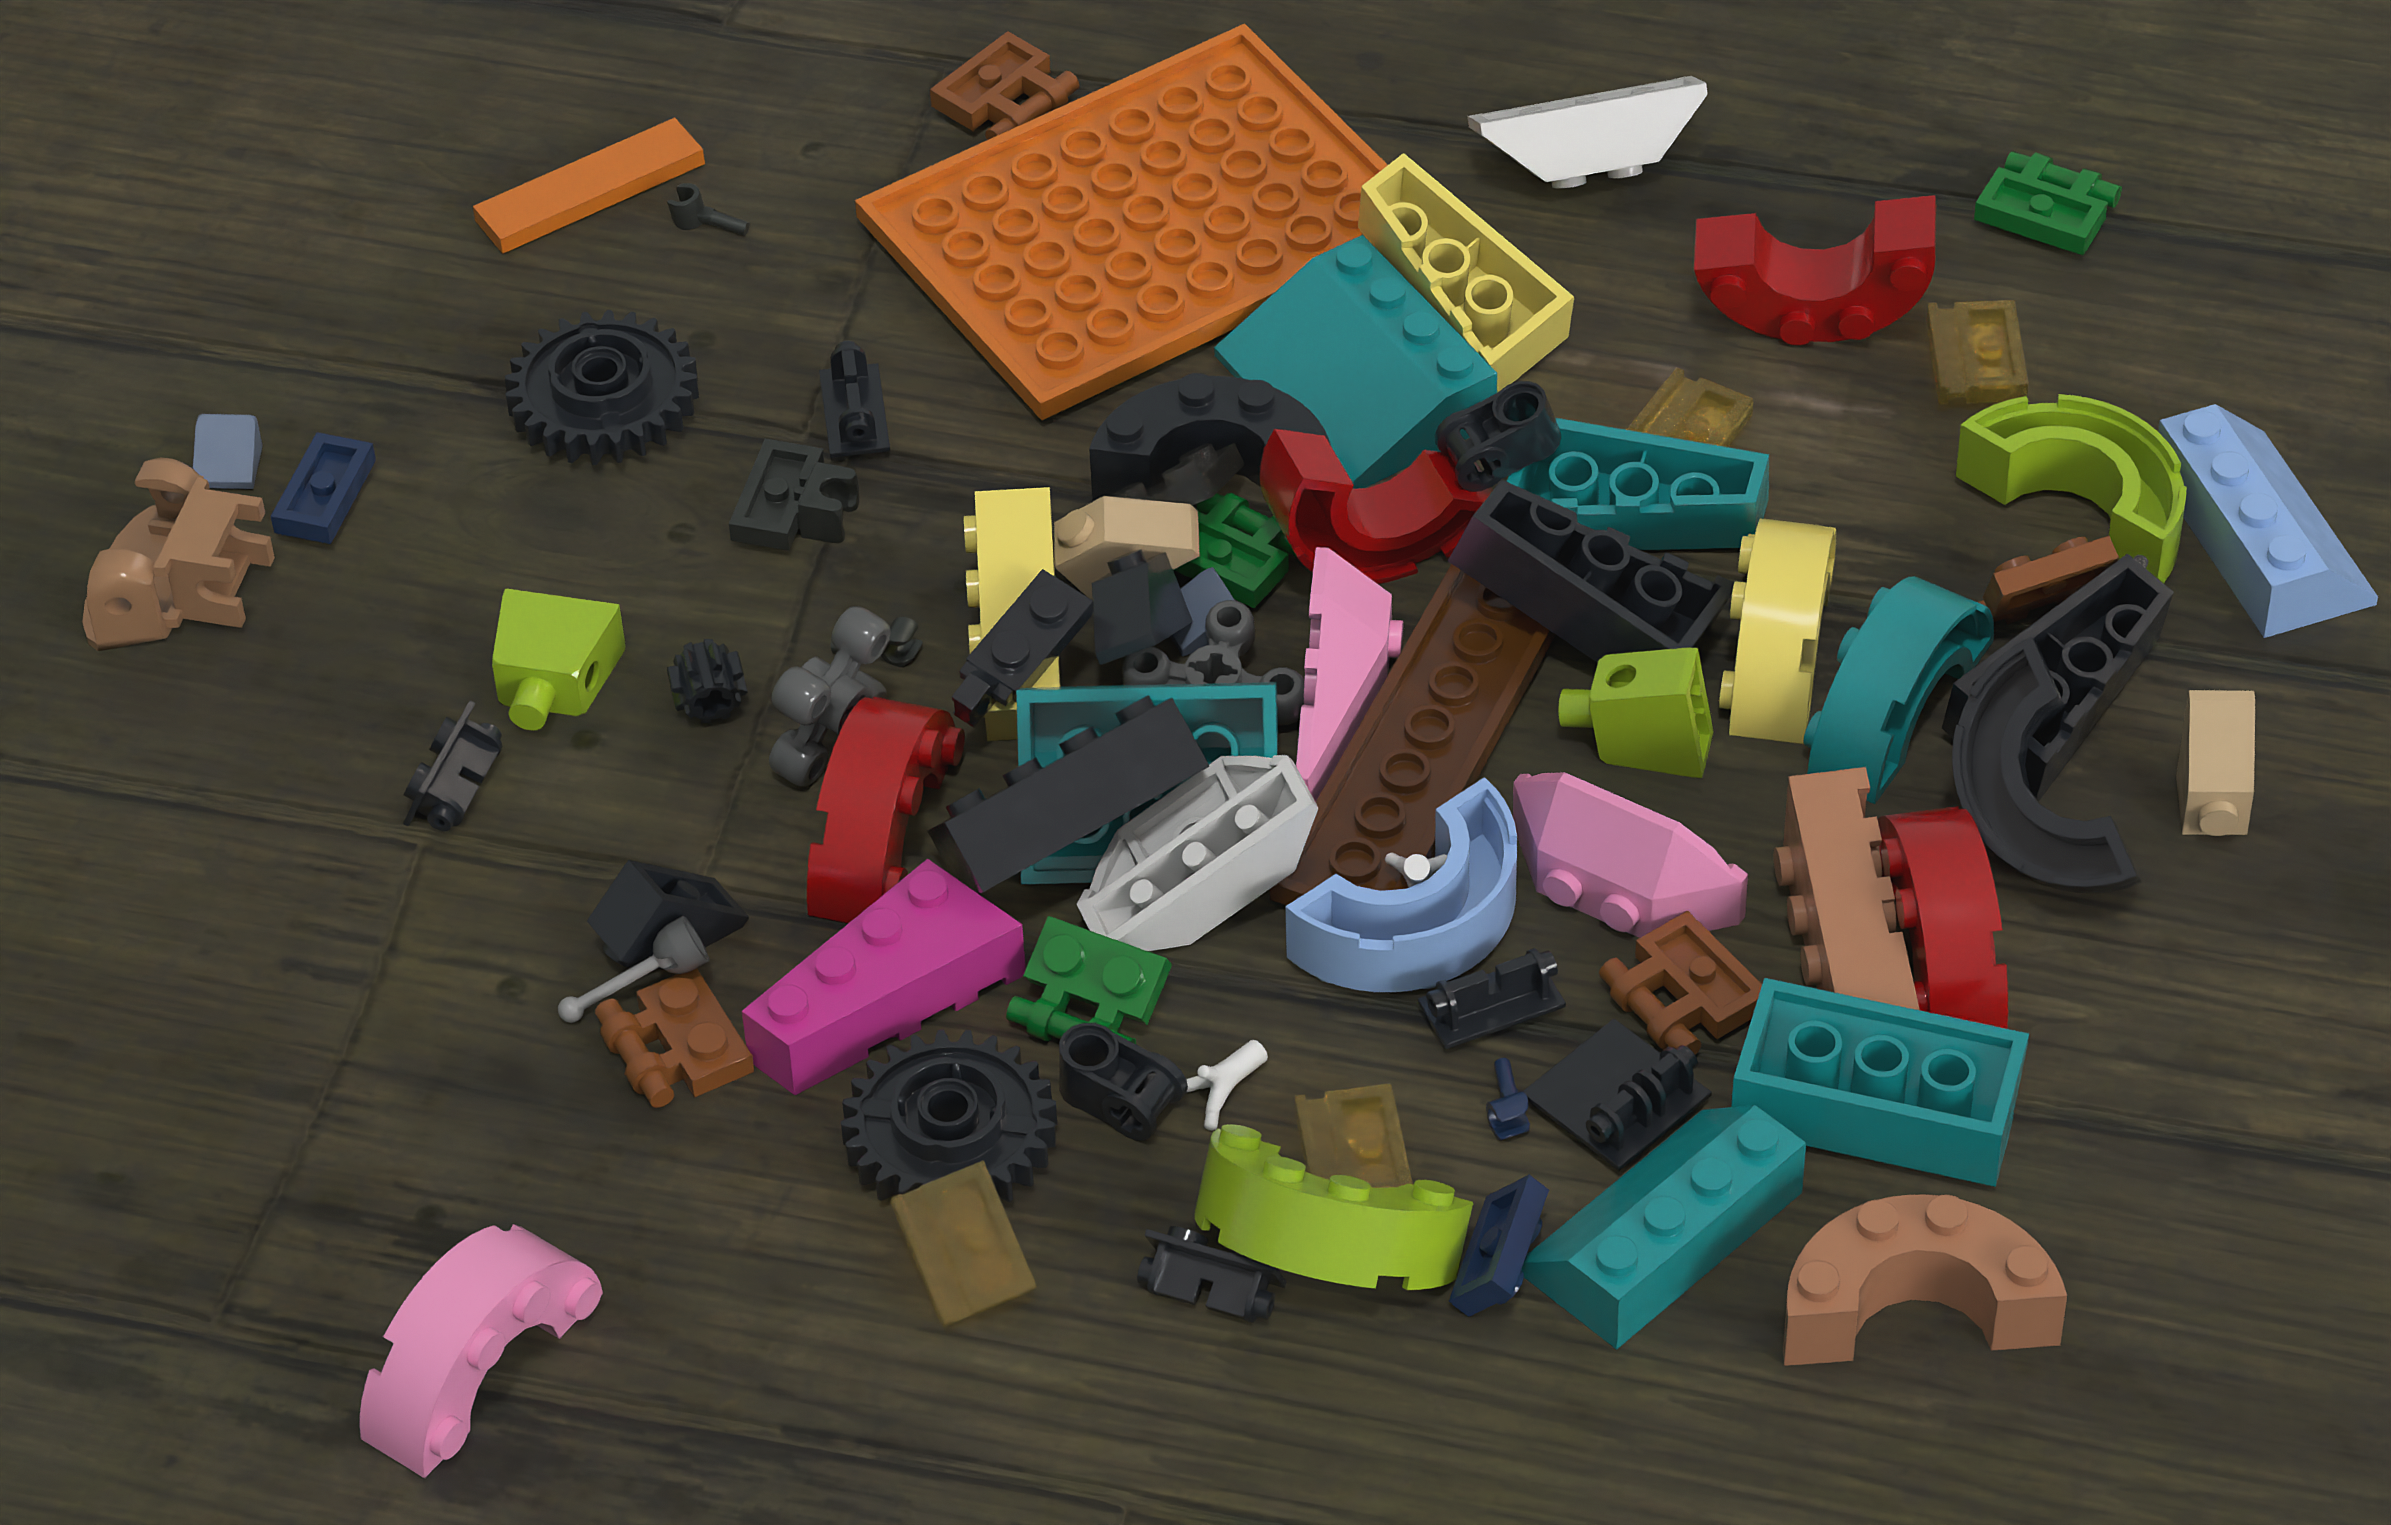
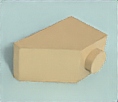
M1103 496L1080 509L1071 511L1065 517L1054 522L1055 568L1091 600L1092 583L1110 573L1107 562L1127 553L1142 549L1145 558L1148 559L1166 552L1172 569L1199 557L1198 511L1191 504Z
M2189 690L2176 773L2182 835H2247L2254 796V691Z

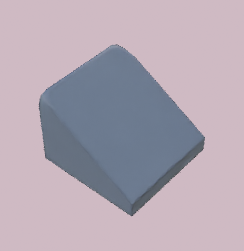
M234 414L198 415L195 427L193 469L199 475L204 476V479L208 480L210 488H254L263 447L257 418L253 415Z
M1213 567L1199 573L1180 589L1193 620L1192 623L1170 636L1182 656L1191 654L1198 648L1209 645L1205 633V619L1209 610L1219 602L1234 600Z

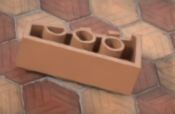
M1866 767L1788 776L1783 847L1774 848L1773 858L1778 885H1789L1791 896L1787 898V915L1791 933L1793 936H1803L1805 946L1801 947L1800 956L1805 984L1807 986L1816 985L1817 989L1920 1010L1903 932H1896L1895 896L1890 876L1882 877L1879 850L1882 838L1877 816L1865 818L1867 794L1870 792Z

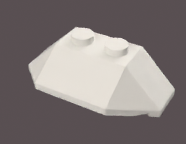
M1687 76L1467 117L1470 129L1545 182L1551 181L1552 188H1570L1585 184L1587 182L1586 175L1607 171L1609 178L1630 177L1641 174L1643 172L1642 165L1659 162L1708 93L1706 82L1693 76Z
M1274 755L1273 758L1221 756L1209 764L1208 768L1192 776L1116 831L1096 868L1090 889L1084 890L1077 906L1090 931L1134 947L1153 951L1191 945L1296 870L1317 814L1318 806L1293 760L1287 755Z

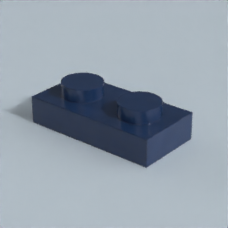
M316 432L271 514L274 533L331 544L376 461L373 443Z
M1530 1174L1485 1198L1449 1299L1452 1305L1468 1317L1496 1303L1499 1305L1506 1303L1516 1294L1523 1282L1524 1273L1521 1269L1529 1246L1536 1239L1542 1228L1540 1215L1549 1192L1548 1188Z

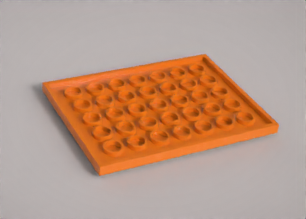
M1244 23L855 200L856 217L1034 413L1041 420H1044L1234 330L1313 257L1363 235L1358 228L1361 187L1388 164Z

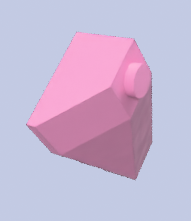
M1316 547L1311 585L1309 618L1311 619L1310 642L1305 654L1304 705L1301 706L1296 767L1315 802L1387 678L1390 658H1398L1403 647V621L1392 620V594L1331 549Z

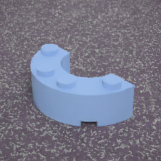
M1484 777L1436 808L1435 857L1445 854L1447 859L1445 864L1428 880L1407 889L1379 891L1356 886L1335 874L1285 906L1287 958L1323 982L1369 992H1403L1434 988L1438 981H1448L1482 961L1503 938L1510 925L1516 903L1517 833L1511 811L1498 790Z

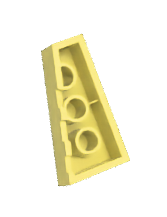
M1401 154L1362 185L1358 219L1359 230L1497 372V393L1516 381L1568 338L1574 296L1406 154Z
M1050 487L975 491L976 515L964 516L966 553H977L978 570H966L968 608L980 607V624L968 625L970 654L1042 569L1055 576ZM1059 656L1032 687H1061ZM996 701L984 715L987 741L1018 739L1017 703L1011 701L1005 707Z

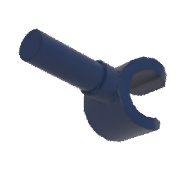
M1499 1058L1494 1062L1501 1098L1486 1103L1487 1118L1491 1130L1498 1140L1525 1133L1530 1129V1123L1525 1114L1528 1110V1098L1523 1091L1518 1092L1515 1086L1511 1063L1507 1058Z

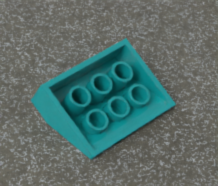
M1364 235L1313 257L1214 347V356L1234 377L1266 381L1274 388L1289 394L1301 402L1315 415L1325 429L1332 449L1353 482V489L1366 488L1409 467L1423 450L1441 452L1435 444L1434 437L1437 427L1452 413L1465 410L1497 393V372ZM1464 429L1460 430L1464 440L1470 438Z
M1277 682L1031 687L1016 690L1018 766L1037 757L1041 766L1044 767L1064 756L1058 744L1093 726L1098 736H1101L1121 725L1115 713L1147 695L1150 696L1154 705L1173 698L1208 764H1211L1221 756L1273 758L1274 755H1278ZM1188 779L1022 870L1021 884L1092 883L1096 868L1116 831Z

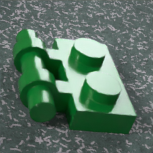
M2011 151L2007 157L2005 167L1997 168L1976 201L1974 220L2084 255L2106 220L2107 206L2115 208L2118 204L2122 186L2102 180V174L2084 168L2081 172H2076L2053 164L2052 157L2037 152L2030 157Z
M1206 489L1201 494L1197 503L1199 557L1173 570L1193 579L1199 573L1213 567L1235 600L1255 608L1289 571L1288 553L1296 556L1274 516L1268 517L1249 508V501L1233 493H1227L1223 496L1210 489Z
M1048 916L1023 975L1030 983L1045 988L1042 997L1033 1002L1015 995L1008 1005L1006 1019L1027 1027L1028 1035L1044 1041H1049L1052 1037L1061 1039L1063 1034L1072 1026L1081 1023H1097L1106 1026L1113 1033L1136 1044L1135 1038L1118 1032L1123 1017L1148 1025L1172 963L1160 955ZM1070 998L1098 1007L1095 1016L1089 1022L1064 1012Z

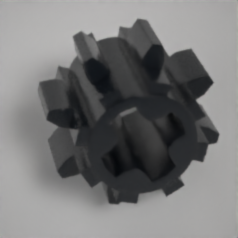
M704 639L700 643L692 644L690 642L684 645L683 652L680 655L675 654L674 666L667 667V675L676 710L685 709L686 714L690 718L695 716L701 720V723H710L714 719L722 718L724 720L730 717V712L733 708L740 706V696L747 695L748 693L739 653L737 651L729 653V649L724 643L719 646L714 643L713 639Z

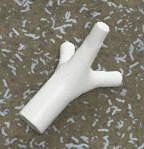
M1388 853L1385 857V862L1404 876L1408 887L1428 880L1433 873L1437 872L1445 864L1447 855L1442 854L1435 858L1427 859L1420 854L1404 858L1395 853Z
M1250 1040L1213 1067L1200 1066L1198 1068V1076L1187 1079V1092L1210 1087L1205 1111V1129L1210 1131L1217 1129L1220 1110L1232 1089L1243 1078L1267 1061V1052L1258 1041Z

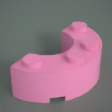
M515 1224L512 1225L510 1231H503L493 1225L459 1242L422 1277L401 1305L383 1336L394 1344L382 1372L375 1368L369 1370L360 1408L361 1439L421 1477L426 1478L443 1459L447 1460L453 1457L464 1444L467 1434L470 1432L471 1409L478 1387L488 1369L500 1358L504 1347L523 1330L535 1325L560 1339L577 1320L587 1318L599 1303L603 1291L597 1275L584 1263Z

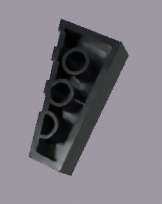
M1504 480L1499 482L1473 515L1448 559V562L1597 663L1599 659L1610 654L1696 648L1731 597L1734 582L1719 575L1711 582L1688 572L1689 562L1665 552L1662 559H1659L1629 546L1630 536L1608 527L1605 531L1593 530L1577 522L1576 512Z
M2126 554L1954 682L1941 729L1954 739L1955 728L1970 696L1969 692L1979 677L2003 653L2016 644L2033 637L2040 648L2064 703V706L2043 719L2029 741L2025 768L2030 790L2039 802L2160 638L2174 592L2129 554Z
M1147 695L1115 713L1121 725L1101 736H1098L1094 727L1091 726L1058 744L1064 754L1059 759L1042 767L1037 757L1002 775L1007 784L1006 788L987 798L984 797L979 788L946 806L945 808L951 818L932 827L927 832L950 874L976 893H982L1208 768L1209 764L1173 698L1154 705L1150 696Z

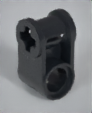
M1518 381L1507 385L1498 393L1465 410L1452 413L1437 427L1434 437L1435 444L1442 454L1451 457L1456 466L1454 470L1455 478L1463 489L1474 492L1491 488L1500 482L1501 479L1552 455L1560 445L1561 432L1545 391L1536 383ZM1461 429L1467 432L1470 437L1468 440L1464 441L1460 434ZM1479 460L1484 471L1479 472L1474 462Z
M1081 1023L1068 1029L1059 1041V1092L1064 1101L1072 1107L1081 1109L1113 1126L1118 1132L1133 1140L1145 1141L1149 1139L1156 1130V1119L1169 1103L1180 1101L1188 1090L1187 1079L1171 1060L1158 1053L1147 1051L1113 1033L1106 1026L1097 1023Z

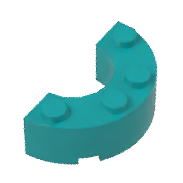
M1915 576L1901 580L1891 589L1881 587L1870 604L1867 619L1860 629L1851 627L1845 634L1837 654V661L1841 665L1829 690L1823 709L1814 714L1805 731L1804 746L1811 748L1807 774L1866 767L1870 784V792L1867 794L1866 801L1876 804L1905 764L1909 742L1916 721L1938 680L1944 673L1960 679L1978 664L1993 643L1994 621L1990 609L1985 605Z

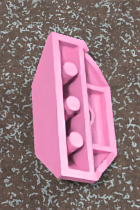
M1565 772L1541 773L1535 776L1520 774L1514 781L1513 819L1517 838L1536 891L1549 897L1553 902L1561 906H1570L1605 922L1617 931L1628 932L1639 938L1686 911H1689L1708 931L1739 925L1745 918L1748 874L1736 864L1727 865L1712 846L1680 822Z

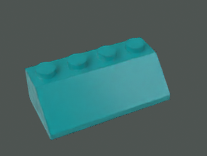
M1764 978L1733 1078L1731 1107L1756 1105L1805 1141L1806 1146L1996 1187L2011 1130L2029 1033Z
M1756 1105L1701 1110L1529 1252L1521 1269L1524 1273V1278L1617 1350L1802 1194L1806 1142Z

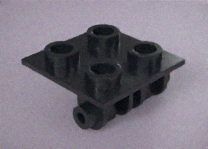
M1616 1019L1611 1020L1523 1091L1532 1105L1618 1171L1623 1169L1712 1096V1092L1694 1079L1693 1069L1698 1066V1060L1688 1047L1680 1045L1676 1049L1667 1047L1660 1053Z

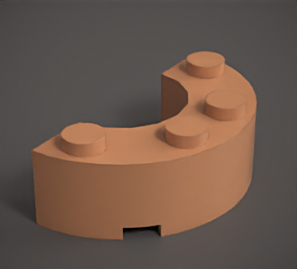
M1901 1195L1871 1200L1842 1213L1827 1223L1811 1238L1798 1256L1788 1284L1783 1342L1784 1366L1853 1361L1855 1337L1866 1319L1885 1306L1909 1300L1940 1302L1963 1312L1982 1329L1991 1351L2060 1346L2067 1293L2057 1267L2041 1245L2020 1226L1993 1210L1952 1195Z

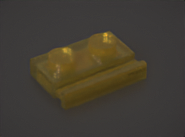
M2015 300L1955 302L1954 309H1938L1937 303H1928L1926 321L1939 404H1948L1949 397H1965L1966 403L2003 402L2027 396L2029 383Z
M1676 367L1626 430L1728 447L1753 416L1754 398L1702 377L1697 382L1684 377V370Z
M1391 1083L1325 1092V1098L1306 1100L1305 1094L1295 1096V1114L1308 1173L1329 1180L1333 1175L1352 1176L1368 1182L1374 1188L1399 1187L1405 1184L1413 1185Z
M984 1160L924 1184L920 1188L906 1194H900L891 1198L890 1203L943 1328L1036 1289L1037 1286Z

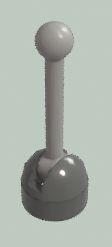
M681 916L667 924L657 933L653 943V956L579 998L573 996L564 998L558 1005V1014L565 1022H576L583 1016L584 1009L658 967L675 974H684L695 970L709 962L707 951L689 920L685 916Z

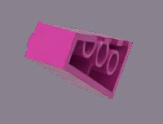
M926 859L742 1010L745 1041L748 1050L752 1054L753 1065L793 1095H797L868 1058V1048L888 1038L897 1037L901 1041L922 1030L921 1021L949 1006L958 1011L979 1000L978 991L999 980H1002L1005 985L1023 977L1026 970L1022 924L938 865Z

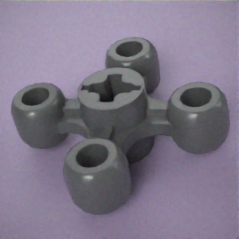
M1235 600L1219 602L1209 610L1205 619V633L1209 645L1194 651L1185 664L1169 661L1167 655L1155 647H1149L1127 655L1122 664L1123 685L1277 682V717L1279 726L1296 723L1300 719L1301 706L1304 705V679L1297 671L1287 667H1278L1269 670L1263 676H1255L1247 673L1241 667L1239 657L1248 652L1255 641V621L1250 609L1243 603Z
M849 607L839 617L832 632V644L838 650L832 663L829 664L816 656L808 660L802 667L794 666L789 668L779 678L772 692L771 701L773 707L781 714L800 724L798 729H789L784 732L771 750L769 765L779 776L800 787L811 785L820 776L827 763L828 751L822 744V741L828 729L839 735L849 713L862 698L873 699V697L886 699L887 691L883 684L859 670L861 664L873 663L885 650L891 634L890 626L885 620L863 607Z

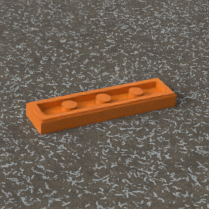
M674 117L474 205L475 222L501 253L504 254L704 165V151Z

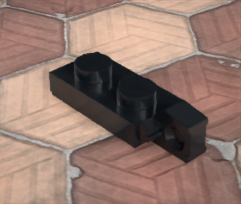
M1042 569L966 658L965 664L959 671L960 678L964 681L952 696L955 709L953 714L974 728L996 701L1005 707L1011 701L1017 703L1016 690L1031 688L1091 618L1094 612L1093 601Z

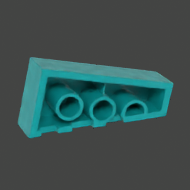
M1555 418L1561 432L1560 445L1556 451L1546 459L1534 462L1509 475L1507 479L1508 483L1576 512L1577 522L1593 530L1605 531L1610 527L1630 536L1628 545L1639 550L1741 548L1742 537L1748 536V534H1755L1759 519L1764 518L1769 500V454Z

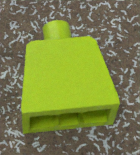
M505 588L492 657V668L498 701L504 706L510 707L509 717L515 725L526 730H538L545 725L549 712L579 716L587 712L626 647L620 605Z
M1677 648L1605 655L1598 661L1591 690L1563 689L1559 698L1560 725L1562 727L1593 728L1599 757L1606 764L1692 778H1703L1714 731L1698 648Z

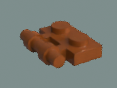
M1007 31L930 89L931 107L972 131L989 119L995 123L985 132L986 139L989 140L1068 104V97L1077 91L1080 85L1077 77L1070 71H1064L1055 79L1048 75L1051 73L1050 55ZM1023 93L1030 96L1021 105L1013 102Z
M2110 536L2088 542L2086 537L2073 538L2057 546L2051 555L2033 561L2030 560L2029 556H2019L1999 565L1995 569L1985 590L1983 600L1978 603L1990 609L1994 622L2004 619L2008 625L2027 618L2031 610L2052 603L2058 606L2117 562L2119 556Z
M1689 911L1682 913L1636 940L1635 957L1640 961V964L1629 970L1618 958H1612L1605 962L1599 971V977L1611 988L1610 997L1625 1012L1634 1011L1648 1025L1647 1035L1660 1048L1673 1047L1676 1049L1680 1045H1684L1695 1055L1701 1048V1041L1689 1029L1701 1023L1716 1039H1719L1752 1019L1762 987V983ZM1662 986L1677 999V1001L1667 1007L1652 993Z
M697 968L684 974H676L636 991L638 1006L641 1012L635 1015L631 1012H624L616 999H607L601 1002L595 1010V1014L602 1024L600 1028L602 1039L609 1050L615 1054H620L626 1063L625 1076L634 1091L638 1094H645L651 1106L655 1108L663 1107L672 1101L674 1091L670 1085L684 1080L695 1098L754 1072L752 1054ZM658 1039L666 1052L660 1055L655 1052H649L645 1045Z

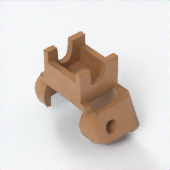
M160 457L145 461L135 479L136 487L148 488L156 505L150 506L136 515L117 535L110 549L99 552L90 570L82 622L88 645L97 651L165 639L169 636L172 628L180 627L183 619L242 628L246 617L242 599L235 597L250 563L271 567L275 558L270 536L242 531L233 525L236 519L261 522L265 515L262 498L209 490L208 480L204 479V476L199 475L185 463L172 458Z

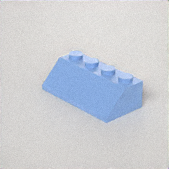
M2216 404L2160 420L2158 432L2176 452L2181 462L2180 473L2184 486H2187L2183 518L2263 638L2377 605V594L2264 431Z

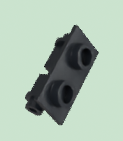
M840 342L830 356L831 369L819 370L830 458L890 451L879 364H867L865 351L855 342Z
M471 700L458 722L446 717L429 749L439 755L434 765L430 767L421 762L410 780L403 796L413 800V804L403 822L404 825L409 827L415 814L419 812L427 816L429 824L439 831H448L451 827L458 826L462 822L465 812L479 788L478 785L459 776V773L482 783L495 758L500 754L503 747L500 740L502 737L500 730L492 724L481 723L478 725L468 719L475 705Z
M1535 948L1527 950L1524 956L1496 965L1495 972L1486 974L1484 970L1450 982L1446 980L1438 981L1436 983V990L1427 992L1426 996L1418 998V1004L1445 1050L1566 1007V1002L1550 978L1558 974L1553 954L1549 950L1539 953Z
M1170 1226L1167 1235L1146 1229L1144 1236L1157 1252L1155 1258L1145 1256L1142 1259L1137 1274V1282L1147 1285L1149 1293L1195 1305L1202 1283L1205 1281L1213 1284L1206 1303L1208 1309L1252 1323L1257 1317L1269 1319L1275 1304V1293L1267 1291L1268 1285L1271 1284L1285 1288L1287 1283L1277 1268L1248 1258L1233 1250L1229 1253L1208 1247L1209 1239L1185 1228Z

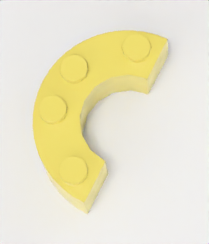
M1760 518L1755 534H1748V536L1742 537L1738 573L1748 574L1747 582H1734L1730 608V619L1741 620L1735 671L1724 670L1719 700V708L1731 709L1729 735L1804 744L1803 740L1809 722L1823 608L1828 606L1835 564L1836 528Z

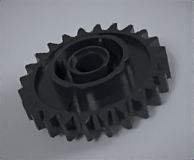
M606 310L602 319L598 321L593 320L587 312H582L580 323L577 325H572L569 321L561 318L559 319L560 330L553 333L549 330L539 329L540 343L523 342L521 344L523 357L511 358L512 373L505 375L507 390L505 395L509 416H513L516 432H526L527 442L530 446L544 442L546 456L550 457L560 450H566L568 463L576 461L581 454H588L592 465H597L604 454H611L617 463H621L624 458V452L630 449L640 456H645L646 442L652 441L664 446L667 444L665 430L676 432L683 430L682 416L694 415L693 400L699 398L695 357H690L687 341L677 342L674 328L659 332L656 318H652L642 325L637 324L636 312L632 311L623 320L619 321L614 319L612 310Z
M943 1029L938 1030L935 1042L932 1044H925L916 1034L912 1035L911 1049L907 1052H903L893 1045L887 1046L888 1063L883 1064L878 1061L868 1060L866 1062L868 1079L853 1078L851 1080L852 1097L843 1099L842 1102L844 1120L841 1121L843 1145H846L848 1165L858 1166L859 1183L867 1185L876 1182L877 1199L880 1201L888 1199L894 1194H899L900 1209L903 1212L908 1211L915 1203L923 1202L925 1203L926 1214L929 1218H933L941 1205H948L955 1218H961L964 1205L968 1202H973L978 1209L985 1213L988 1212V1197L991 1195H997L1008 1202L1012 1201V1183L1015 1182L1031 1187L1034 1184L1033 1167L1047 1168L1049 1164L1047 1148L1056 1146L1055 1125L1058 1124L1056 1101L1052 1100L1050 1080L1040 1079L1039 1064L1037 1061L1021 1064V1051L1017 1045L1002 1053L998 1052V1040L995 1035L990 1036L981 1045H976L973 1043L971 1030H965L957 1042L949 1041Z

